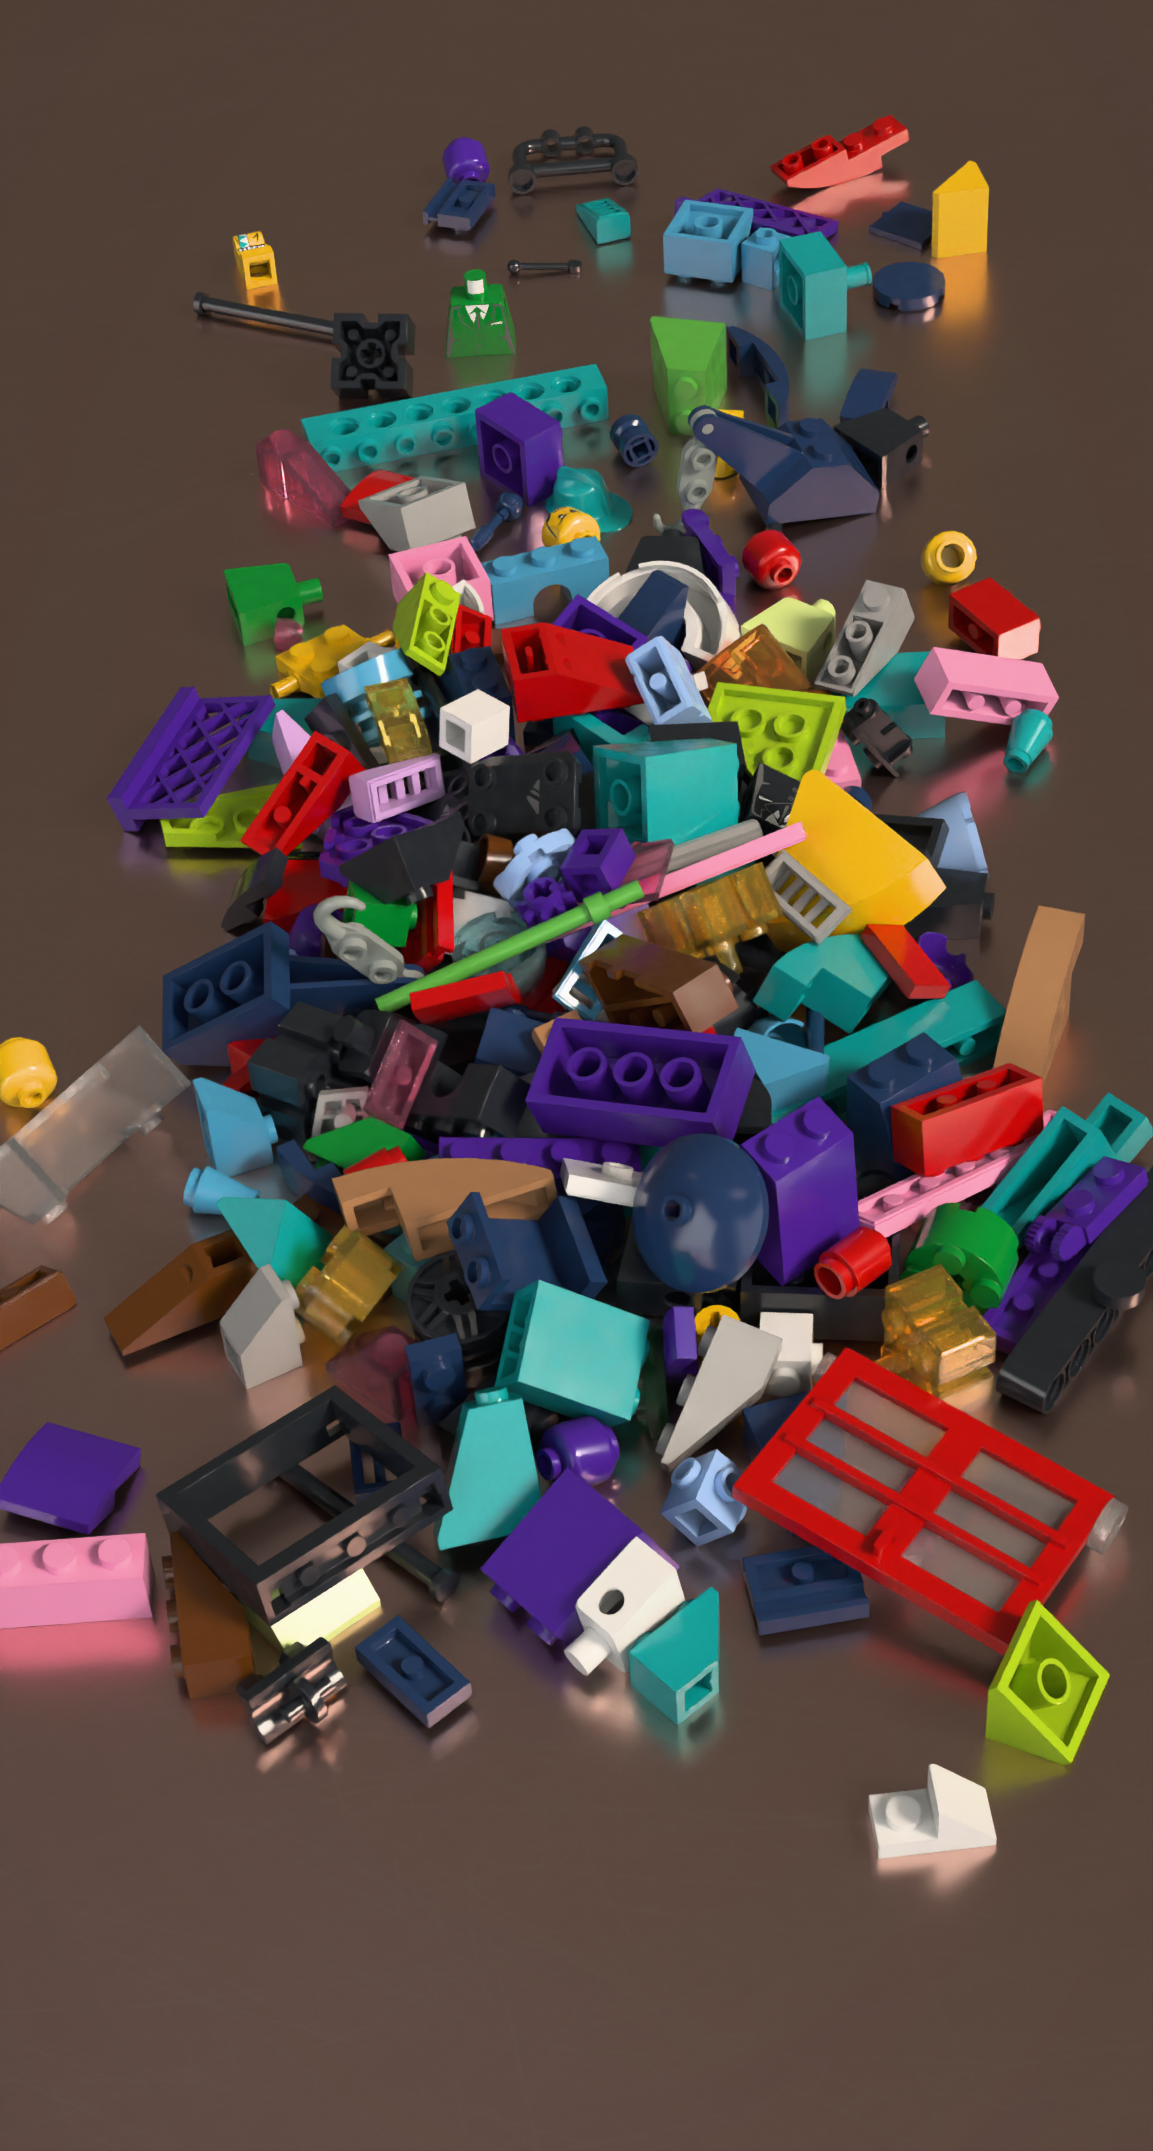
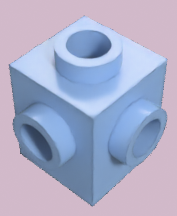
M718 1449L696 1458L689 1457L683 1460L672 1473L671 1482L673 1484L660 1514L697 1547L733 1533L736 1525L740 1523L747 1511L746 1505L731 1497L733 1485L743 1472Z

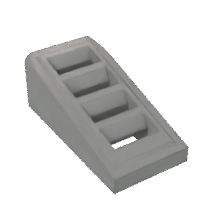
M784 849L751 883L758 895L818 945L852 912V909ZM792 875L795 876L797 879L779 896L776 892ZM806 885L809 889L793 906H790L788 902ZM816 895L822 898L804 917L800 914ZM828 905L833 907L835 910L818 928L811 924Z

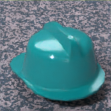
M567 466L558 468L553 494L546 500L545 506L549 514L557 508L565 506L587 513L597 521L600 533L615 532L626 527L632 520L633 509L629 502L608 491L600 473L589 468L574 469Z

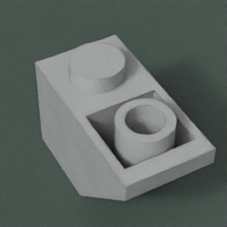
M270 1264L259 1268L219 1322L226 1357L246 1390L303 1366L299 1344L305 1342V1335L299 1320L294 1315V1310L300 1307L299 1300L291 1282L288 1279L280 1281Z

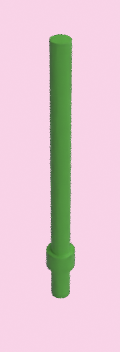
M637 879L604 895L600 891L583 898L584 904L384 994L376 998L375 1001L380 1011L394 1012L411 1004L409 993L464 980L592 921L596 925L603 920L611 918L610 912L645 897Z

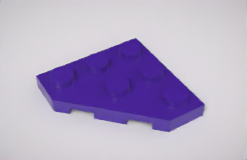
M353 805L338 810L331 816V829H327L324 840L325 852L321 853L319 857L321 877L338 882L342 887L348 888L349 879L341 875L339 865L393 836L413 831L433 821L403 812L379 822L371 823L357 817L354 813Z

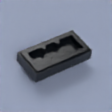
M336 693L325 696L305 717L304 720L312 733L317 731L349 750L366 770L375 768V765L379 764Z

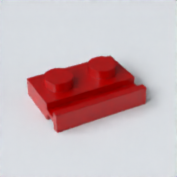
M451 871L449 880L432 888L434 897L417 904L416 927L414 930L409 929L406 947H401L404 964H414L422 967L425 975L440 964L445 952L451 954L454 951L453 871Z

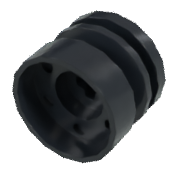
M453 1250L436 1255L419 1267L408 1285L405 1302L415 1342L418 1343L456 1333L462 1348L466 1388H475L480 1386L499 1368L511 1311L477 1310L470 1288L465 1282L464 1271L457 1251Z

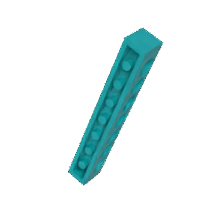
M591 364L301 419L305 452L313 475L316 476L478 445L475 409L509 392L516 394L544 413L555 418L561 423V428L609 420L607 385L597 365Z

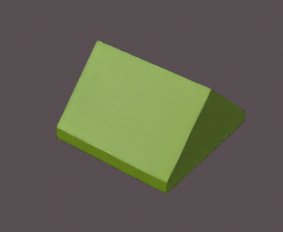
M1038 1600L1028 1603L989 1687L985 1738L1064 1766L1072 1763L1110 1674Z

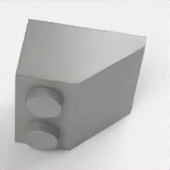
M419 476L358 500L362 512L389 549L401 552L460 538L462 533L476 528L465 482Z

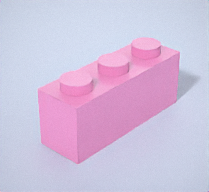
M932 647L914 678L929 713L933 715L1012 725L1014 717L1026 709H1036L1048 716L1059 699L1042 663Z
M136 1533L0 1544V1629L153 1617L155 1572L146 1534Z

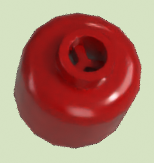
M774 529L764 530L752 536L744 547L741 558L744 569L761 588L767 590H778L788 586L798 575L802 563L800 552L782 532Z

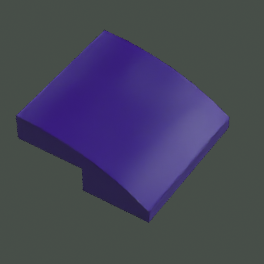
M47 1422L26 1444L0 1484V1509L89 1535L114 1510L115 1491L140 1467L141 1448Z

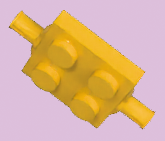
M343 624L329 628L324 634L307 642L297 643L290 650L275 656L277 669L286 678L270 684V693L274 699H281L295 691L311 694L315 698H324L325 694L320 684L339 674L338 661L369 641L382 647L394 646L396 643L394 634L391 630L387 629L371 638H364Z

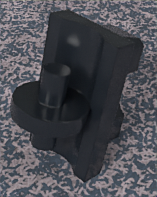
M320 1636L308 1646L296 1641L282 1652L279 1660L280 1666L265 1677L252 1673L237 1684L236 1690L244 1709L248 1713L257 1737L264 1743L269 1744L304 1717L315 1724L322 1721L328 1716L327 1707L324 1702L347 1686L344 1676L334 1661L332 1646L323 1637Z

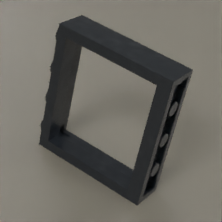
M336 1385L155 1494L169 1534L170 1532L178 1531L217 1578L270 1627L453 1510L441 1467ZM336 1420L339 1421V1424L327 1430V1425ZM344 1435L397 1477V1479L260 1565H257L208 1521V1519ZM422 1497L427 1502L421 1505L419 1498ZM278 1588L280 1596L272 1599L271 1592Z

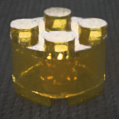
M346 1226L339 1231L321 1258L320 1262L326 1265L323 1270L320 1271L315 1266H312L295 1288L300 1306L294 1310V1312L341 1348L355 1334L384 1296L388 1287L405 1268L404 1264L358 1229L352 1232Z

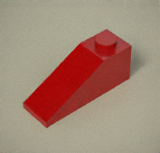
M314 731L240 841L260 855H264L277 847L287 856L342 806L351 793L349 776L366 769L349 750Z

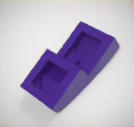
M673 1306L666 1313L662 1321L665 1379L671 1387H682L687 1374L696 1376L699 1372L694 1307Z

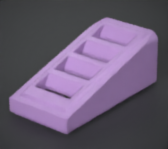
M436 753L368 769L349 776L354 813L357 817L371 823L379 822L446 795L440 755ZM420 771L424 772L426 789L421 790L419 779ZM404 777L407 778L408 794L405 792ZM388 783L390 784L392 798H388L386 786Z

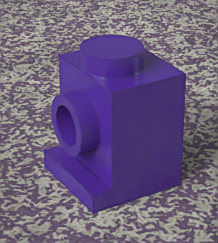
M622 828L583 829L560 869L577 902L583 903V898L600 891L604 895L619 888L636 855Z

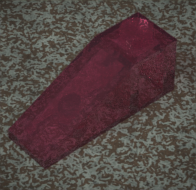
M283 428L255 443L260 483L333 528L349 520L343 517L340 505L351 492L350 489L308 441Z

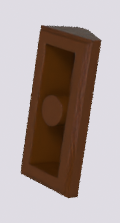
M41 1265L0 1289V1351L76 1304V1298L62 1271Z

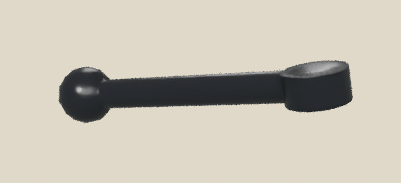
M513 259L508 262L507 269L513 274L518 273L520 270H568L570 273H578L582 270V263L579 260H570L568 263H520L518 260Z

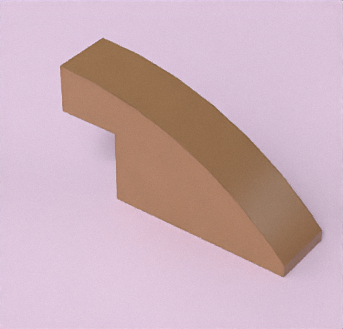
M1038 905L1012 987L993 1068L1012 1063L1042 1077L1043 1088L1069 1016L1072 971L1083 944L1085 914Z
M478 1158L418 1160L364 1169L332 1178L342 1217L351 1240L353 1241L400 1225L415 1262L455 1249L454 1243L450 1239L446 1222L470 1192H480L488 1217L497 1219L539 1220L558 1196L554 1177L550 1169L505 1160Z

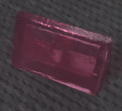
M399 1020L362 1109L370 1117H374L402 1130L438 1041L405 1020Z

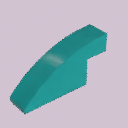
M861 934L827 937L820 945L815 941H811L786 953L772 966L753 1002L784 1022L802 1003L811 1010L819 1012L825 1019L850 1034L893 979L860 938Z
M1109 1092L1086 1120L1062 1106L981 1207L994 1212L1010 1225L1017 1235L1019 1242L1017 1249L1025 1246L1024 1239L1027 1228L1029 1229L1030 1224L1033 1225L1034 1220L1039 1215L1045 1216L1104 1156L1130 1163L1153 1136V1127L1145 1115Z

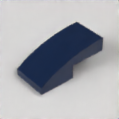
M861 368L847 393L839 416L840 423L883 408L889 409L898 374Z
M294 1139L277 1146L276 1149L283 1180L295 1195L300 1198L302 1195L307 1194L321 1205L342 1216L332 1178L342 1175L334 1163L331 1162L315 1170Z

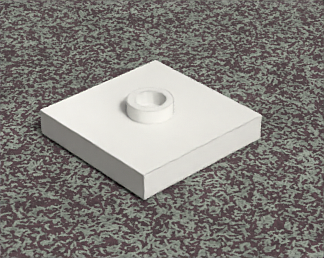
M563 1158L560 1177L568 1195L633 1207L635 1192L642 1172L633 1171V1167L615 1162H603V1165Z

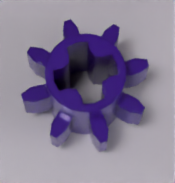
M540 877L531 881L523 889L525 900L516 903L521 919L525 921L528 929L578 906L573 891L569 890L566 880L562 879L556 882L550 877Z

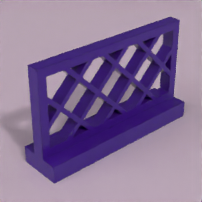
M719 188L698 200L683 196L675 200L674 217L685 199L753 208V220L749 237L760 227L771 228L778 233L791 237L821 231L824 237L827 238L838 231L839 221Z
M180 687L106 798L124 831H139L146 819L204 818L274 709L275 703L271 695L200 698L195 687ZM250 711H253V713H251V714L245 716L244 718H242V719L236 721L237 718H239V717L245 715L246 713H248V712H250ZM209 713H218L211 718L209 716ZM228 723H231V725L221 729L220 731L212 735H209L211 732L221 728L222 726ZM202 737L205 738V739L199 741L198 743H196L200 738H202ZM237 737L233 742H231V743H229V744L223 746L222 748L218 749V747H219L220 745H222V744H224V743L230 741L231 739ZM213 750L211 754L201 758L200 760L194 763H191V761ZM184 765L187 766V767H185V768L179 770L180 767H182V766H184ZM219 765V766L217 767V769H215V770L209 772L208 774H206V775H204V776H202V777L199 776V775H201L202 773H204V772H206V771L212 769L213 767ZM195 778V781H193V782L187 784L186 786H184V787H182V788L176 790L175 792L172 791L173 789L179 787L180 785H182V784H184V783L190 781L191 779ZM168 793L167 796H165L164 798L160 799V797H161L162 795ZM200 794L196 802H185L190 798Z

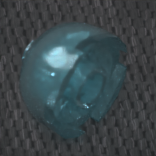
M510 911L511 918H496L495 912L484 913L468 921L455 935V948L452 952L453 963L527 930L526 923L522 921L519 912ZM542 943L466 979L504 970L505 974H512L521 992V996L524 998L539 986L547 968L546 943Z

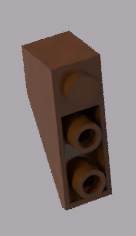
M232 1229L191 1244L104 1317L105 1323L122 1355H128L223 1317L256 1274L258 1268Z
M178 1531L170 1532L172 1555L162 1556V1566L166 1589L175 1588L176 1599L166 1600L170 1633H179L180 1644L170 1645L174 1678H185L190 1700L237 1692V1684L252 1673L256 1674L246 1611Z

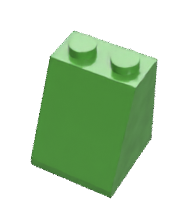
M652 316L650 319L652 380L669 434L694 437V433L688 424L689 414L695 408L703 405L719 409L727 390L726 323Z

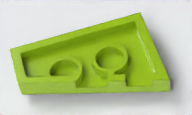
M279 783L219 794L204 818L160 819L166 847L249 848L240 839ZM197 799L188 800L185 802H196ZM302 842L295 849H303Z

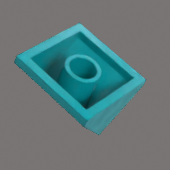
M222 1197L215 1204L258 1270L260 1267L270 1264L280 1281L288 1279L291 1282L300 1303L307 1308H311L316 1304L332 1235L287 1200Z

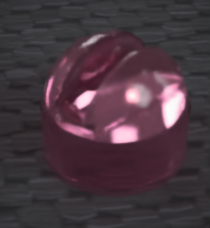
M276 617L274 650L287 651L293 645L302 643L303 638L300 634L303 632V629L296 620Z

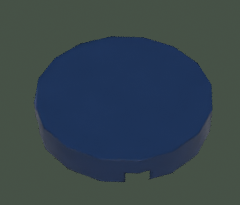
M912 261L894 263L880 269L873 278L874 298L885 307H889V303L898 305V310L919 311L932 307L939 302V297L945 294L944 274L936 267L926 263Z

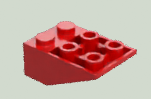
M545 622L501 629L505 672L518 723L538 722L548 718L573 714L583 715L593 711L628 708L632 705L644 704L634 681L635 676L631 674L625 661L627 655L634 651L633 646Z

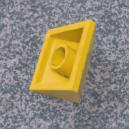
M968 161L933 192L931 257L944 258L987 251L989 186L976 162Z

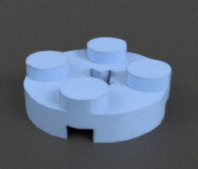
M565 828L548 833L540 838L535 834L527 835L517 843L514 848L516 856L507 865L505 870L495 878L493 886L515 911H518L516 903L525 900L523 889L534 879L550 877L556 882L562 879L566 880L560 867L576 839Z

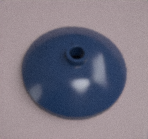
M697 1133L685 1135L661 1148L647 1164L638 1182L633 1202L634 1235L639 1252L646 1265L656 1277L668 1286L690 1293H710L724 1289L736 1282L748 1271L756 1260L766 1237L769 1202L765 1182L752 1157L732 1140L713 1134ZM680 1205L681 1211L678 1217V1207Z

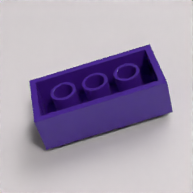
M555 1017L525 1102L542 1132L548 1134L664 1147L679 1137L697 1133L718 1135L733 1141L756 1069L741 1037Z

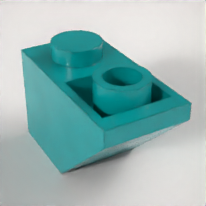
M710 1586L697 1598L684 1601L676 1609L673 1617L654 1632L648 1631L641 1635L629 1651L631 1686L677 1726L719 1693V1592Z

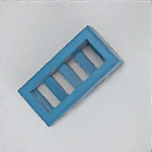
M606 920L593 926L552 995L553 999L569 1011L576 1009L581 1019L586 1021H595L603 1007L594 990L579 979L581 973L585 975L579 961L596 951L599 946L602 947L623 934ZM572 987L592 1000L589 1008L569 994Z

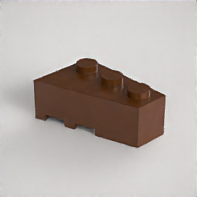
M621 934L579 961L610 1023L701 1033L739 1008L733 996V987L729 978L720 971L716 963L625 934Z

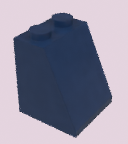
M491 647L469 648L463 652L448 654L445 671L439 676L437 681L447 702L451 703L479 689L510 706L509 736L516 743L512 695ZM429 704L428 708L432 717L420 724L415 736V745L419 755L444 750L439 746L440 723Z
M923 1032L847 1076V1127L853 1132L855 1167L861 1173L869 1170H881L893 1176L897 1182L916 1174L914 1171L894 1161L891 1106L963 1080L957 1059L926 1033Z

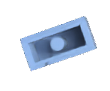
M662 636L655 637L627 655L625 661L631 674L635 676L634 681L654 725L713 722L681 652L673 645H670Z

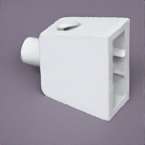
M636 1536L577 1600L575 1608L584 1632L564 1650L566 1657L572 1665L587 1676L607 1658L620 1671L624 1673L630 1672L629 1651L637 1639L648 1631L654 1632L673 1617L676 1609L685 1601L676 1569Z

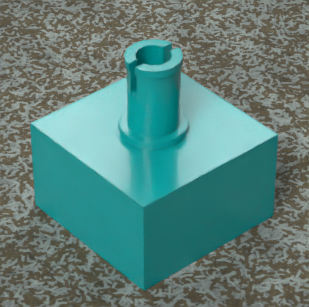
M821 231L779 240L780 306L804 340L847 332V290L872 284L869 264L867 265V262L847 267Z

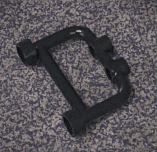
M582 126L575 131L574 136L560 137L556 130L548 129L542 133L540 139L524 141L514 148L512 153L513 166L508 172V181L512 191L517 194L531 192L536 185V178L611 172L612 178L617 184L630 185L637 179L639 169L636 159L628 154L627 144L624 139L615 134H594L591 128ZM582 139H589L587 142H581ZM551 141L556 142V143L553 144V145H548V144H547L548 142H551ZM609 147L613 148L615 157L540 164H527L526 156L529 154L544 153L548 157H556L561 151L577 150L581 154H589L595 148Z

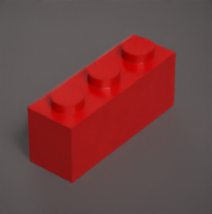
M1007 1063L892 1105L891 1121L894 1161L914 1171L919 1176L935 1177L943 1174L945 1169L964 1162L981 1160L987 1153L1003 1147L1018 1146L1024 1142V1139L1040 1134L1044 1129L1042 1077L1012 1063Z

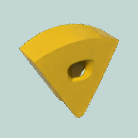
M810 770L803 775L786 827L802 821L808 837L802 842L784 848V850L852 909V912L828 937L844 934H862L867 924L905 925L930 906L945 890L946 886L929 860L872 812L820 771ZM792 875L776 893L781 896L797 878ZM804 885L788 904L793 906L809 888ZM816 895L800 914L804 917L822 898ZM764 900L758 924L779 951L790 952L802 944L813 941ZM828 905L811 924L818 928L835 909Z

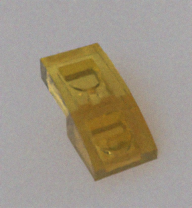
M407 677L364 686L366 703L377 724L378 740L388 762L394 763L431 755L432 747Z

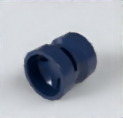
M636 414L621 416L611 426L610 439L626 464L632 467H642L653 461L659 449L658 441L640 416Z

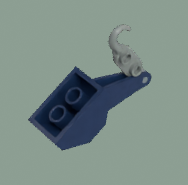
M706 405L695 408L689 414L688 424L694 433V437L682 449L676 485L683 512L693 508L700 509L704 500L708 498L713 488L717 458L719 456L740 474L739 479L766 525L773 522L787 523L876 513L880 495L878 489L852 447L822 418H804L798 421H788L774 429L724 413ZM659 514L653 515V526L658 533L662 534L668 529H677L682 533L686 532L682 524V517L674 524L665 525L661 522Z
M350 896L329 897L321 901L315 908L313 913L314 923L325 934L333 953L340 957V959L289 955V934L272 921H269L163 975L162 1053L181 1065L231 1067L227 1049L228 1043L277 1037L279 1035L278 1024L298 1001L340 1016L347 1015L349 1008L360 1007L362 1011L364 1009L370 1010L373 1008V1005L377 1004L376 998L424 977L425 971L418 965L404 964L403 955L364 925L357 922L342 923L331 915L333 911L341 908H353L363 911L366 908L364 902Z

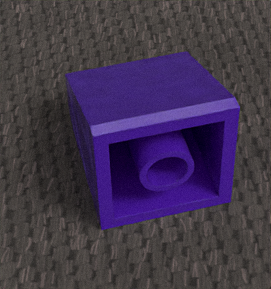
M819 1096L740 1145L758 1166L768 1194V1227L757 1260L781 1286H784L819 1263L820 1255L852 1230L859 1227L853 1132Z
M567 1467L480 1569L495 1582V1585L489 1592L513 1613L522 1606L532 1615L526 1625L541 1639L552 1646L559 1638L569 1646L584 1632L575 1608L577 1600L636 1536L671 1564L676 1571L680 1566L640 1527Z

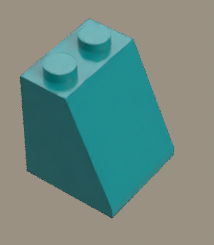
M704 738L593 746L596 829L622 828L630 845L649 850L677 845L738 824L740 805L737 772L739 770L737 743Z

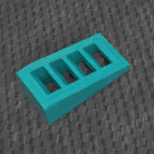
M604 198L575 205L577 214L597 244L631 237L630 215L611 199Z

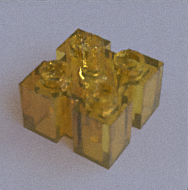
M762 862L711 880L637 912L650 943L700 959L706 957L705 949L708 957L717 955L720 963L734 970L737 974L743 972L734 949L735 943L740 941L738 935H740L742 942L762 935L769 931L766 922L783 915Z
M938 1264L885 1287V1310L881 1313L882 1323L885 1328L884 1345L881 1346L882 1358L874 1362L969 1414L992 1404L994 1375L987 1368V1365L995 1362L996 1333L974 1305L969 1308L962 1301L963 1291L944 1267Z

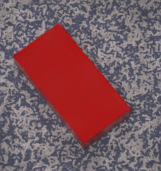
M866 925L860 938L908 999H940L946 996L951 987L950 983L903 925Z

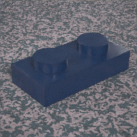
M456 1333L404 1346L412 1411L418 1428L440 1423L467 1398L462 1348Z
M399 1615L355 1646L357 1661L428 1728L432 1727L472 1696L471 1682Z

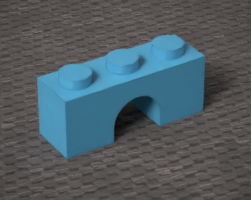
M596 536L577 538L572 542L551 547H539L530 552L513 556H501L495 560L481 563L490 579L493 622L495 626L533 617L534 599L547 586L560 585L569 602H571L577 594L587 599L600 584L610 577L609 558Z

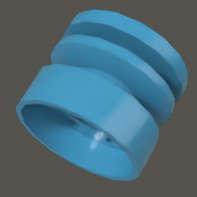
M402 648L367 660L320 684L325 696L336 693L344 708L352 707L354 715L351 716V719L356 727L360 726L363 732L361 735L368 747H378L389 741L402 738L412 733L423 721L432 717L428 706L411 712L408 710L407 705L424 697L421 690L402 694L398 686L414 675Z

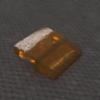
M764 624L758 625L735 640L696 672H705L708 688L701 690L709 703L711 702L717 682L791 691L812 690L814 688Z

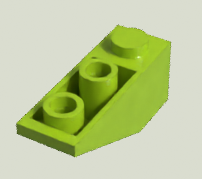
M426 572L398 603L392 629L404 654L438 676H441L446 668L461 594L455 591L446 581L439 580Z

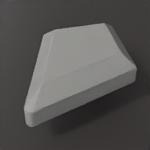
M368 1086L320 1091L311 1138L362 1119L373 1117ZM308 1154V1160L314 1161L313 1158Z

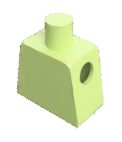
M791 597L783 598L741 626V660L808 686L824 665L836 642V613L833 605L825 599H819L813 605H809Z

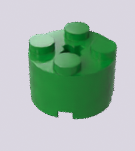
M950 1202L933 1208L926 1215L905 1259L900 1282L919 1302L936 1312L941 1322L958 1327L963 1325L966 1320L981 1319L989 1308L998 1309L1019 1261L1017 1253L1019 1242L1016 1233L1010 1225L994 1212L979 1206L975 1212L959 1209L961 1203Z

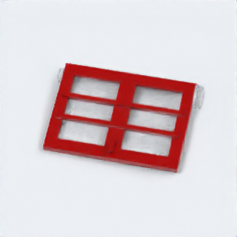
M845 1347L838 1357L828 1352L821 1359L813 1376V1380L817 1383L735 1482L731 1497L1003 1656L1008 1649L1028 1603L1038 1600L1044 1605L1085 1545L1103 1555L1117 1536L1128 1512V1506L1116 1500L1115 1496L848 1347Z

